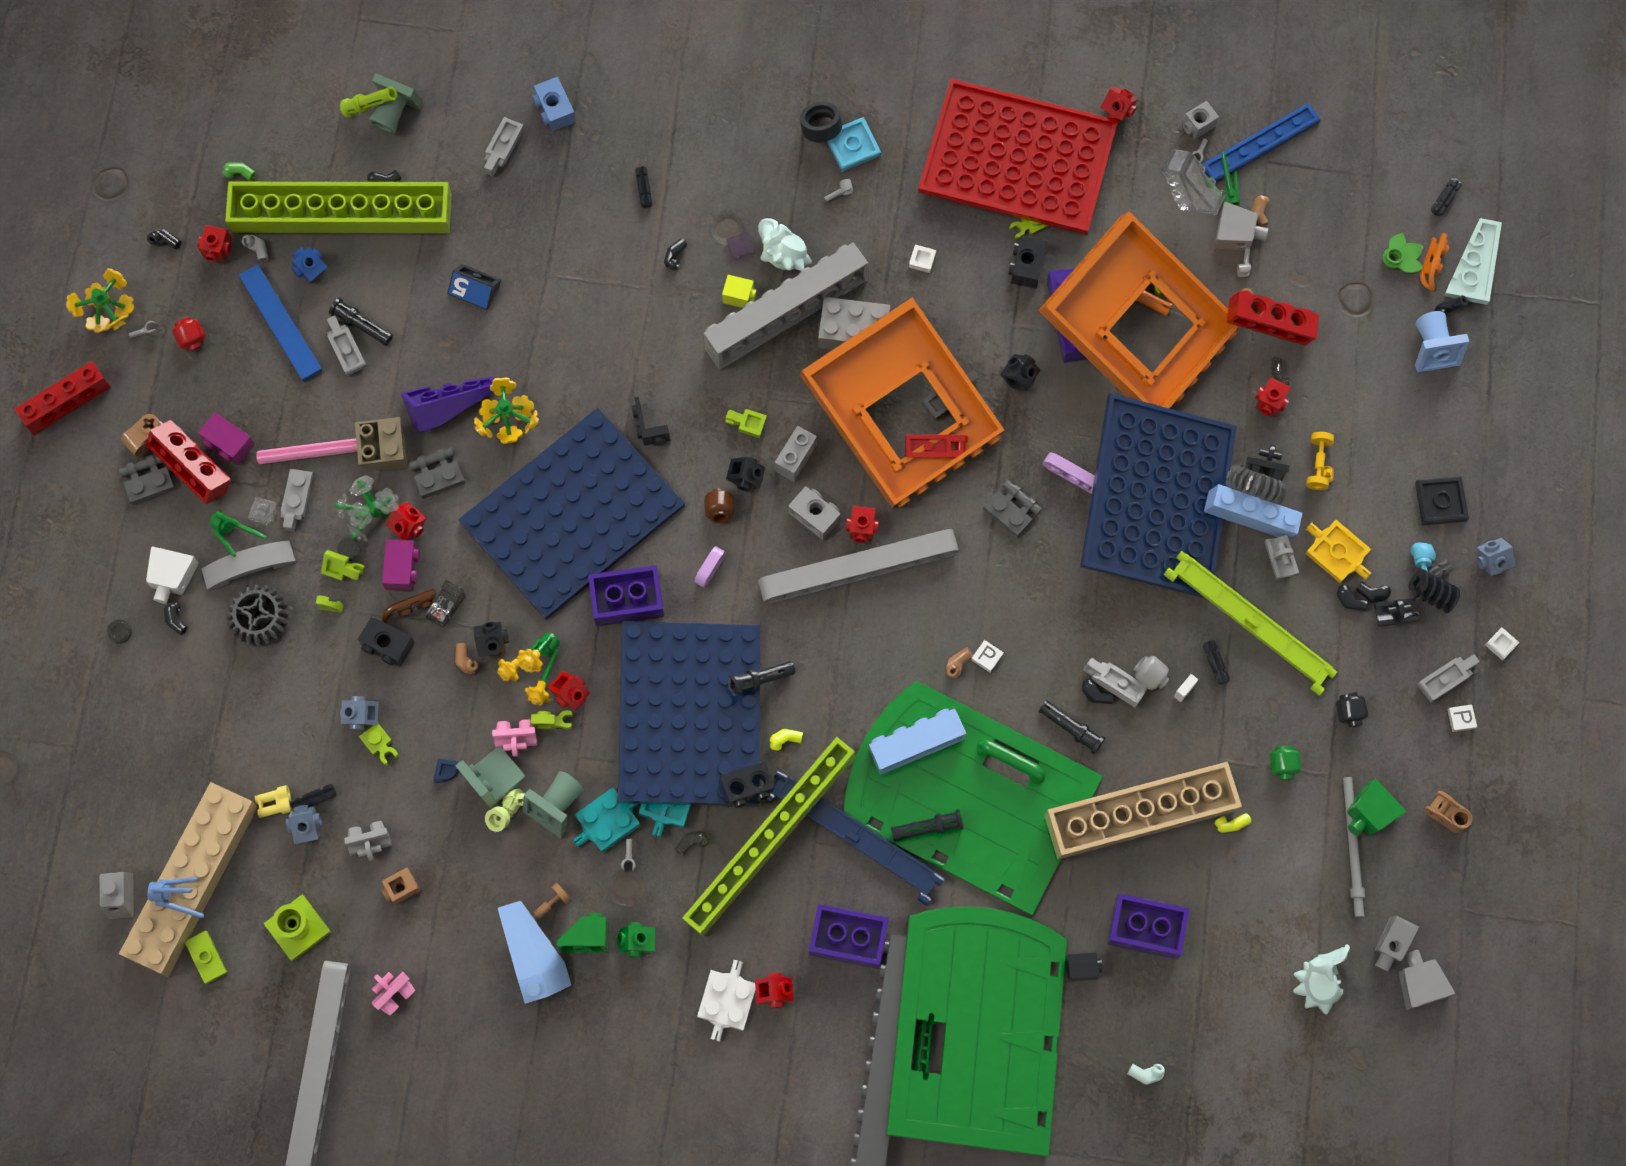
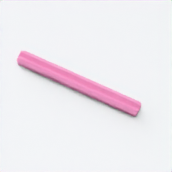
M356 439L261 450L257 452L256 456L259 464L352 453L357 452Z

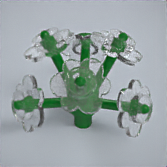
M368 475L356 479L348 491L351 497L362 494L367 501L365 506L360 502H356L354 505H346L347 497L344 493L342 498L338 499L335 504L336 513H339L340 519L344 518L346 509L349 510L351 525L347 523L346 526L350 530L348 534L351 538L357 541L362 539L366 542L368 539L361 531L367 524L372 522V517L379 518L381 516L387 518L390 511L395 512L398 510V496L393 494L389 488L383 489L382 492H377L375 494L376 500H374L369 493L374 480Z

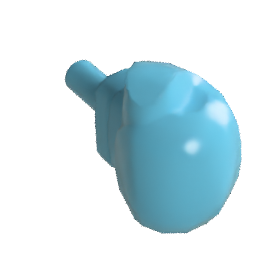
M1419 542L1411 547V555L1414 558L1415 566L1427 571V568L1432 566V561L1436 559V553L1432 545Z

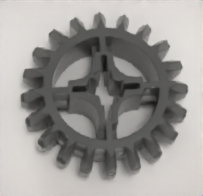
M1237 465L1231 466L1226 476L1225 484L1228 487L1275 504L1282 503L1287 493L1288 485L1285 482Z
M256 584L254 590L246 586V593L244 594L238 591L239 598H231L234 605L227 606L228 611L231 613L226 614L227 620L230 621L227 623L229 629H233L231 632L233 636H238L240 642L246 640V643L250 646L254 641L257 646H261L262 640L266 644H270V637L278 640L276 633H284L285 630L281 625H288V620L285 617L290 615L289 611L285 610L288 604L283 602L284 597L282 594L277 595V590L274 588L269 591L267 585L260 589L259 585ZM255 601L253 605L247 606L251 602ZM267 601L274 604L275 615H271L270 612L266 611ZM261 612L262 615L260 617L257 616L258 618L255 619L254 615ZM241 615L249 619V630L242 627ZM269 624V625H268L267 627H265L264 629H261V627H262L263 625Z

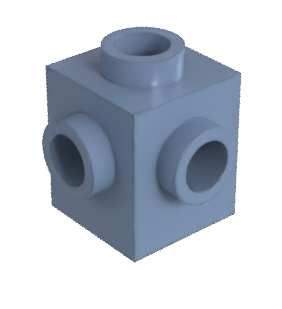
M1502 538L1488 541L1484 545L1477 547V564L1480 569L1485 570L1491 576L1516 566L1513 547Z
M351 696V701L342 700V708L340 710L341 724H349L350 729L361 730L364 729V725H378L379 702L365 701L366 697Z
M308 805L295 807L294 811H291L289 819H286L287 831L292 833L294 844L318 840L320 836L319 827H322L320 813H316L315 807L308 808Z

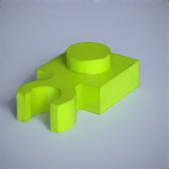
M1021 219L1022 222H1013L1009 229L1019 228L1021 232L1017 233L1015 238L1020 239L1021 235H1024L1026 231L1033 235L1049 227V225Z
M379 723L378 725H373L359 736L373 756L380 752V760L384 765H389L386 760L387 754L391 753L396 758L399 757L394 748L388 747L392 740Z

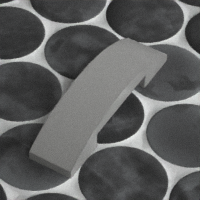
M281 541L236 552L235 557L228 555L212 562L201 570L207 590L209 591L230 584V580L270 567L277 569L296 563L290 541Z

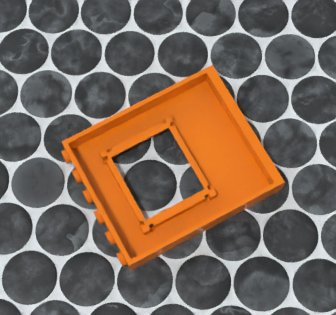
M1130 211L1118 218L1038 310L1126 397L1170 408L1174 403L1177 404L1184 397L1185 394L1183 392L1186 388L1192 387L1197 382V375L1201 371L1207 370L1212 364L1210 360L1213 356H1218L1225 349L1224 343L1227 340L1233 339L1239 332L1237 330L1239 326L1226 323L1228 308ZM1150 283L1194 324L1153 373L1109 331Z
M910 298L827 353L800 373L807 387L891 508L896 505L899 508L910 501V495L915 492L917 495L921 494L929 488L927 486L928 483L933 480L937 483L946 477L947 474L945 472L953 468L955 471L965 464L963 460L965 457L971 455L974 458L984 451L982 449L984 445L989 443L992 446L1001 439L1000 434L1004 431V428L913 298ZM922 371L956 420V423L938 435H967L966 451L956 458L904 457L900 460L865 409ZM929 440V441L932 442V444H935V443L938 442L939 440ZM951 443V450H957V443ZM924 444L913 452L925 451Z

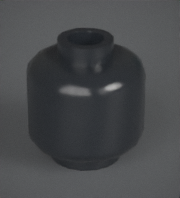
M1357 692L1340 695V700L1335 703L1339 721L1343 724L1348 723L1349 728L1363 725L1362 720L1368 717L1365 698L1358 695Z

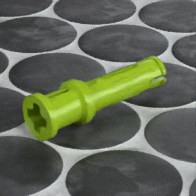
M390 86L368 95L357 94L352 99H343L340 102L341 113L347 118L354 117L356 113H366L371 107L396 100L397 91L394 87Z

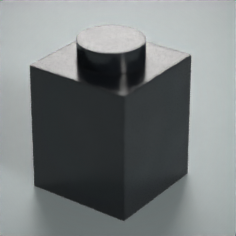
M1097 952L1068 954L1066 956L1068 982L1097 980L1099 973H1102L1101 958L1097 959Z

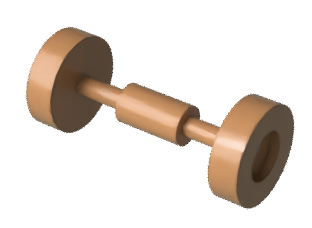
M558 883L551 887L557 895L548 903L545 901L533 912L534 915L532 917L534 920L544 916L552 909L550 906L559 899L565 905L572 901Z

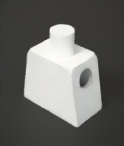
M151 547L146 582L151 588L156 589L154 601L167 604L170 593L178 595L184 593L199 564L194 556Z

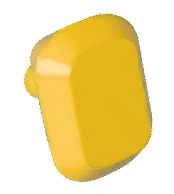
M1324 466V469L1321 470V476L1328 478L1329 483L1334 479V470L1330 466Z

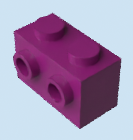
M216 412L198 432L202 438L201 443L211 451L213 448L220 452L218 455L228 463L233 461L238 465L255 445L250 436Z
M386 539L382 584L385 590L413 591V584H417L418 571L415 570V564L420 560V549L416 547L414 541Z

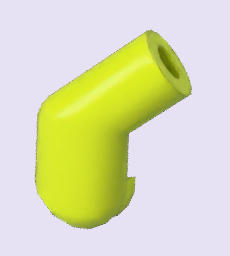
M782 729L771 736L770 748L779 751L782 748V744L787 741L801 744L803 732Z
M1246 813L1230 822L1224 816L1215 820V825L1218 827L1217 830L1221 833L1238 831L1251 824V818Z

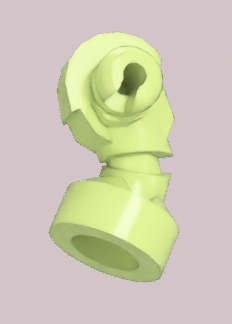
M513 789L502 798V807H494L486 813L485 823L487 827L494 832L502 831L508 827L510 818L518 811L520 806H523L525 793L521 789Z

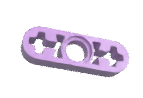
M1055 453L1047 455L1043 465L1048 470L1092 494L1095 475Z

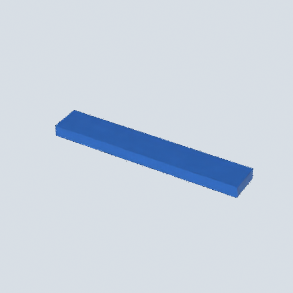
M1307 103L1225 150L1222 153L1226 154L1229 173L1232 174L1234 171L1318 124L1321 120L1311 105ZM1222 153L1201 165V169L1206 173L1212 184L1225 178Z
M257 264L239 274L240 279L302 381L305 382L323 372L259 265Z

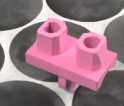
M530 719L521 720L519 728L511 729L510 722L499 721L496 730H492L495 748L500 746L503 748V751L512 750L513 757H518V750L527 749V746H537L535 727L531 725Z
M403 971L389 985L387 983L394 977L390 972L383 978L378 974L374 977L378 983L372 990L377 994L383 987L385 988L371 1002L377 1010L381 1009L388 1015H391L399 1007L391 999L397 991L405 999L415 992L412 984L408 981L410 978Z

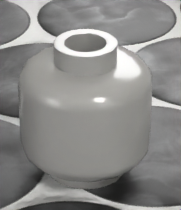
M1144 656L1134 668V671H1136L1135 679L1149 690H1154L1157 687L1161 689L1169 680L1167 677L1168 667L1155 656Z

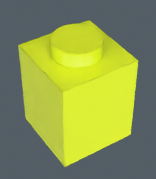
M728 275L722 293L723 303L743 308L748 302L755 301L757 290L754 289V282Z

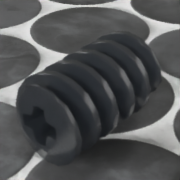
M1419 569L1413 575L1408 585V589L1410 591L1413 590L1415 598L1420 596L1421 601L1426 602L1428 600V604L1431 606L1436 604V608L1438 610L1443 608L1446 614L1453 610L1461 595V591L1456 585H1451L1448 581L1435 577L1434 574L1428 573L1425 569Z

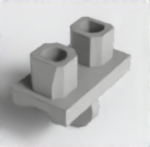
M1288 535L1266 539L1264 543L1276 580L1298 575L1299 570Z
M382 821L373 822L370 825L371 832L363 833L361 827L357 826L348 829V837L344 838L350 856L358 854V857L367 855L368 860L373 861L375 859L374 853L381 852L382 848L392 846L391 838L387 829L384 828Z

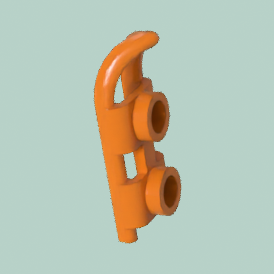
M1445 233L1441 234L1438 244L1436 243L1437 239L1432 238L1420 272L1421 283L1431 291H1435L1434 275H1438L1443 268V264L1440 263V256L1443 257L1449 250L1448 240L1446 239L1447 234ZM1425 274L1429 275V284L1425 279Z

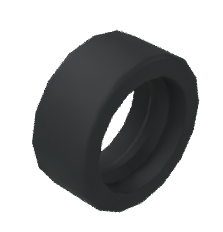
M815 102L808 105L800 115L802 133L805 138L812 142H827L834 139L842 130L840 111L832 103ZM826 117L832 119L825 126L816 127L810 125L813 120Z

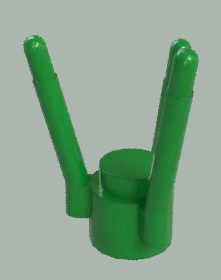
M1222 153L1227 188L1222 189L1219 196L1205 172H1202V177L1215 197L1217 206L1222 205L1223 207L1224 202L1238 206L1240 204L1239 201H1241L1238 188L1237 171L1233 172L1232 187L1226 154Z
M222 512L214 513L210 519V526L214 528L212 534L218 537L233 557L236 556V553L222 535V533H230L233 527H237L262 539H267L266 535L240 524L238 520L228 517Z

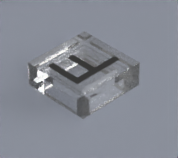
M255 497L248 518L252 521L272 525L278 503Z

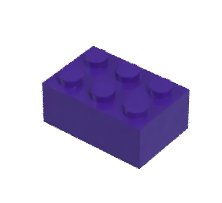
M657 565L588 575L596 626L622 623V621L664 617Z
M1118 894L1115 898L1107 945L1178 960L1182 955L1190 908Z
M818 904L809 956L879 969L889 918Z

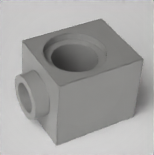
M1205 101L1185 113L1182 123L1183 128L1187 134H1191L1196 140L1216 127L1219 116L1210 104ZM1195 120H1201L1203 123H1198Z

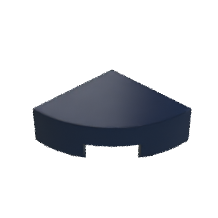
M438 759L434 783H443L454 778L459 772L455 766L459 762Z

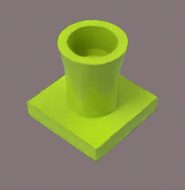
M303 894L290 904L281 906L274 916L264 923L292 962L332 933ZM297 922V925L292 928V925Z

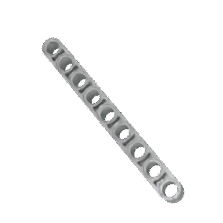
M946 529L760 578L758 584L763 602L770 604L948 558L958 554L960 551L953 530Z
M324 961L285 1166H315L350 975L349 963Z

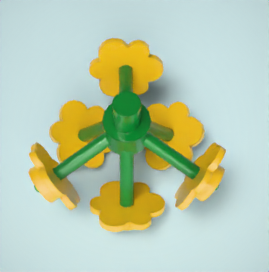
M109 268L103 274L108 283L106 287H102L99 283H93L91 288L85 289L87 296L83 301L79 300L76 293L67 296V309L75 318L83 316V305H94L96 315L93 318L89 317L86 319L85 327L87 330H93L96 333L108 331L112 328L114 331L122 329L126 324V318L134 311L132 297L123 294L119 301H115L107 295L112 287L121 290L127 285V281L120 272ZM109 303L115 305V315L109 308ZM101 308H104L113 320L111 324L110 319L104 318L101 315Z
M495 378L492 381L490 390L494 391L495 395L501 396V400L499 402L489 399L482 401V408L479 409V414L483 416V422L477 417L474 418L475 429L481 436L487 435L491 438L493 433L488 427L493 422H499L501 417L504 418L505 426L500 428V432L496 435L503 444L517 442L518 438L523 435V432L517 429V426L510 427L509 417L513 415L517 420L527 422L528 424L524 432L527 434L529 429L534 430L538 426L539 418L536 417L537 411L535 410L532 415L530 412L534 409V403L528 400L526 395H522L521 397L515 396L512 399L513 405H511L506 400V394L512 393V390L516 388V383L510 381L509 378Z

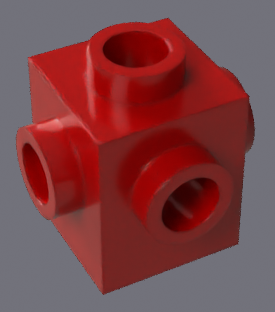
M1113 87L1108 91L1100 108L1108 112L1110 118L1122 121L1134 115L1137 109L1135 104L1138 99L1134 98V94L1125 88L1121 90L1118 87Z
M206 225L203 235L198 239L197 247L203 258L207 261L225 262L226 256L230 254L232 249V238L227 229Z
M1270 377L1266 387H1260L1255 396V399L1258 400L1255 408L1259 409L1264 415L1276 417L1278 411L1283 412L1289 400L1286 399V396L1291 387Z
M406 502L393 509L386 526L400 539L410 540L418 538L423 533V526L427 518L418 509Z
M853 506L852 517H847L846 531H850V539H854L858 543H866L872 541L873 534H878L879 520H874L875 508Z
M564 671L548 687L557 697L555 699L557 704L564 709L569 707L575 711L584 704L590 694L584 687L586 683L577 675L574 677Z
M769 973L768 977L755 980L756 1004H768L771 1009L783 1008L784 1003L794 1001L792 977H782V973Z

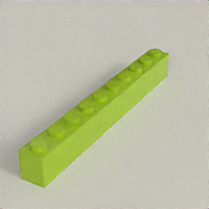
M838 737L833 740L683 916V920L702 937L708 932L855 759V751Z

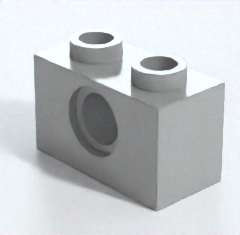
M806 486L788 505V513L822 540L840 522L841 513H839V508L831 502L828 504L822 499V495L817 490H810ZM814 508H818L822 511L819 515H813L810 513V511Z

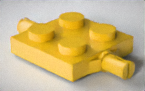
M1335 520L1329 528L1323 531L1313 523H1310L1305 529L1316 538L1314 544L1305 554L1335 580L1341 583L1354 571L1364 580L1369 577L1371 572L1362 566L1361 563L1371 549L1339 521Z

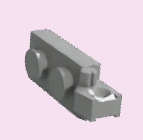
M505 117L503 118L485 151L486 156L484 159L487 161L484 166L485 174L494 176L498 166L503 167L506 164L525 129L523 124Z
M335 316L328 318L327 321L332 329L327 332L328 339L346 376L366 368V363L349 328L346 325L340 326Z
M290 469L281 507V518H284L283 527L285 531L294 532L297 520L301 521L302 517H305L314 477L313 472Z
M1475 654L1464 661L1461 657L1455 658L1418 682L1417 685L1430 703L1467 680L1473 674L1470 669L1480 661Z
M1091 658L1084 668V671L1092 676V679L1097 684L1133 707L1137 706L1148 689L1137 679L1110 662L1108 664L1102 662L1101 664Z

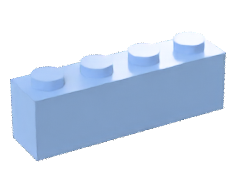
M1220 484L1208 492L1204 509L1205 513L1275 537L1288 535V539L1298 534L1302 518L1301 512Z
M943 709L936 713V717L931 719L922 718L916 721L912 727L907 729L905 726L893 731V735L888 737L882 735L873 739L872 743L869 744V751L879 774L882 775L965 740L966 732L956 710L952 709L949 711V709Z

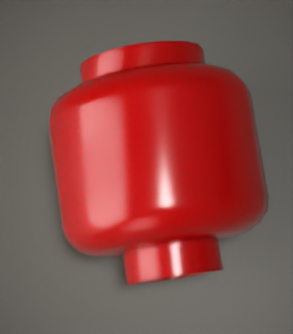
M186 317L174 323L175 327L172 330V334L179 348L189 349L192 352L202 347L201 342L205 340L206 335L198 320Z

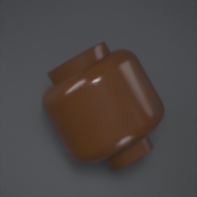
M720 488L709 492L704 499L706 517L714 523L727 522L734 514L732 494Z

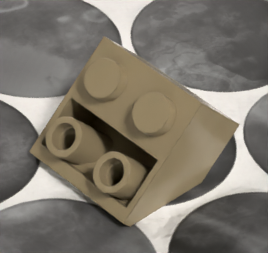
M400 417L355 422L358 465L360 467L382 471L408 468L404 425Z

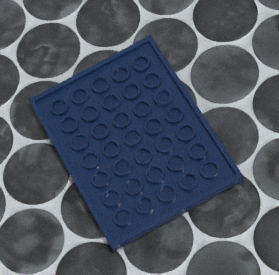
M1110 393L1107 396L1080 567L1205 598L1178 576L1172 582L1163 574L1168 568L1174 571L1181 562L1176 557L1183 551L1215 575L1223 518L1205 513L1204 509L1208 492L1218 484L1228 487L1225 482L1227 473L1231 468L1237 426Z
M596 408L458 520L542 617L547 620L589 585L588 575L607 571L685 507V503L609 419Z
M622 621L618 803L727 806L719 784L720 776L760 763V685L756 690H745L737 696L733 695L728 687V677L730 675L738 676L745 674L747 670H754L755 672L760 670V625ZM760 779L752 780L754 786L760 787ZM738 786L730 788V791L735 795L742 793V789ZM757 798L750 800L746 806L759 807L760 801H757Z

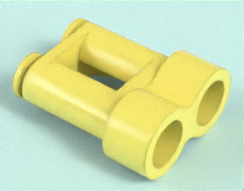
M287 785L277 787L275 791L255 796L256 803L259 805L257 810L259 818L278 813L287 814L293 811L290 805V790ZM276 800L275 805L268 807L263 805L266 802Z

